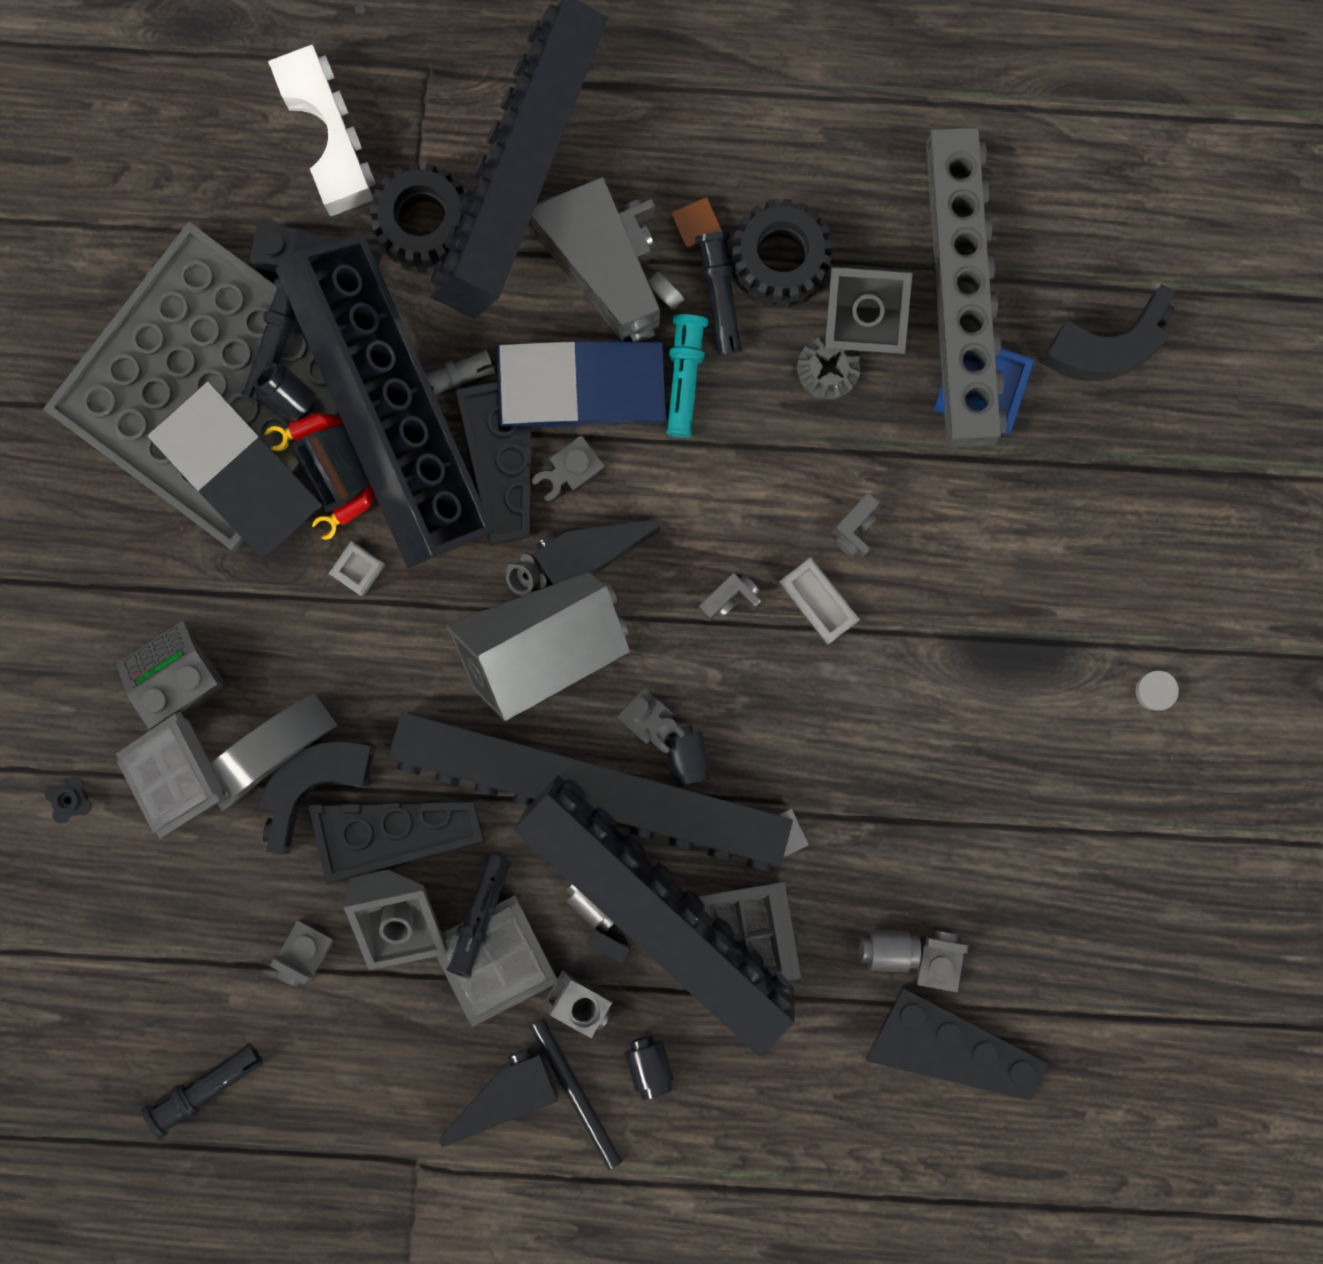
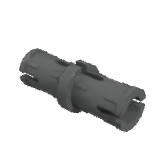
M483 350L481 353L457 362H453L452 359L445 361L446 366L425 373L434 395L453 388L455 390L462 389V385L490 374L493 375L495 370L487 350Z

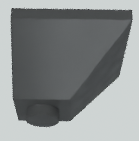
M390 870L349 878L343 908L369 971L447 954V946L424 885Z

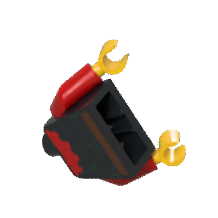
M315 413L289 423V428L283 429L273 426L266 430L265 436L271 435L274 432H281L283 435L282 443L271 447V450L282 451L287 448L290 440L294 439L296 441L290 444L293 453L325 512L333 510L332 515L320 514L313 520L312 527L324 520L328 521L332 526V529L323 534L321 539L327 540L332 538L338 524L345 525L370 508L375 494L339 415Z

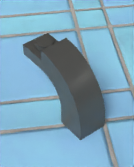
M315 693L293 704L254 729L211 763L224 789L222 793L225 799L217 803L222 812L234 806L259 782L281 767L291 757L302 750L319 744L338 726Z

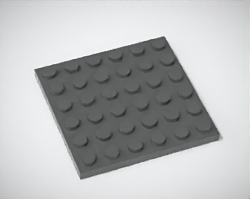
M188 222L43 410L229 549L236 552L244 540L171 463L147 434L208 381L262 438L269 448L282 443L283 435L281 432H274L268 436L264 434L268 428L273 426L283 429L289 428V423L291 422H287L266 403L241 394L245 388L267 325L263 322V314L265 311L270 310L277 288L257 271ZM299 324L294 333H289L278 366L287 367L314 391V408L308 416L315 413L339 415ZM292 439L286 449L272 451L295 475L301 465L290 447V444L296 442Z

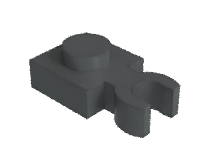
M579 436L550 458V462L555 469L551 472H539L533 477L532 484L537 487L543 481L551 482L553 490L544 497L547 503H551L558 499L564 485L568 484L572 491L575 492L605 470V466L584 438Z
M645 688L617 716L645 744L651 740L664 753L670 751L669 747L664 743L668 734L674 732L681 738L685 735L684 730L671 719L674 714Z

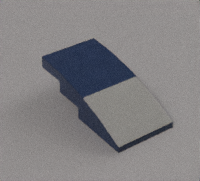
M554 342L499 345L497 347L500 426L576 428L579 425L618 426L622 423L661 424L666 421L662 343Z

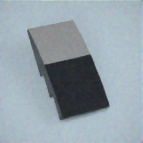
M208 381L147 434L171 463L261 559L268 555L322 506L318 499Z

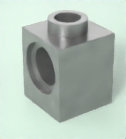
M563 970L542 1006L550 1016L592 1038L595 1031L602 1029L607 1023L611 1013L610 1006L612 1002L600 990ZM589 998L588 1006L583 1012L572 1013V1007L577 1000Z

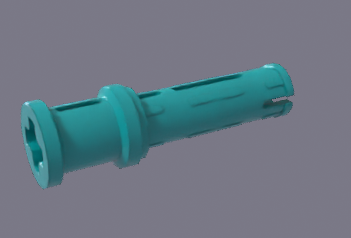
M678 314L673 316V323L676 325L674 348H671L669 352L671 360L674 361V371L666 435L689 438L692 437L691 428L698 364H701L702 360L705 359V352L702 351L703 330L708 326V319L697 315Z

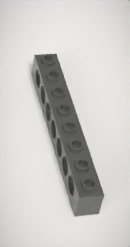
M979 128L936 129L930 131L926 143L946 446L947 448L994 446L1000 439L1001 433L1006 432V413L1004 409H999L998 395L1003 393L1004 382L1002 371H996L995 356L1000 355L1001 340L999 332H993L992 320L993 317H997L998 300L996 293L990 292V279H994L995 260L994 256L988 255L987 241H991L992 221L991 217H985L984 203L989 201L988 179H982L981 166L986 165V143L979 142ZM954 168L961 169L966 173L967 178L957 179L951 175L949 170ZM963 206L969 211L970 216H957L953 212L952 207ZM959 243L967 244L972 249L973 254L962 255L957 252L954 245ZM960 281L970 282L975 287L976 292L973 294L963 293L958 288L957 283ZM963 319L974 321L979 331L974 333L965 331L961 327L960 321ZM967 357L975 358L979 361L981 370L976 372L968 370L963 364V359ZM965 397H979L984 404V409L980 411L970 409L966 404Z

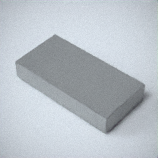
M811 557L779 581V584L827 645L860 620Z

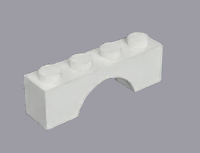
M312 44L268 61L281 96L289 111L311 113L327 125L328 142L326 149L319 161L310 170L329 215L333 216L373 201V195L369 187L376 185L368 162L360 164L356 151L361 150L362 146L354 126L346 129L342 116L348 114V110L340 91L332 93L328 80L335 77L326 55L318 57Z

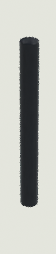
M544 1018L534 1022L529 1027L607 1169L615 1168L622 1163V1160Z

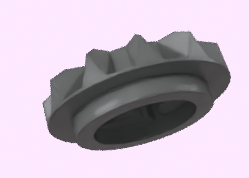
M818 337L806 345L799 356L797 363L798 378L802 386L815 397L821 399L842 397L852 390L859 378V356L854 350L825 348L826 337ZM838 355V363L835 368L839 375H834L830 372L826 376L823 375L819 380L818 377L822 369V364L819 360L823 358L825 361H830Z

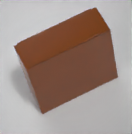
M707 197L671 212V218L686 252L700 246L695 244L694 238L696 236L722 232Z

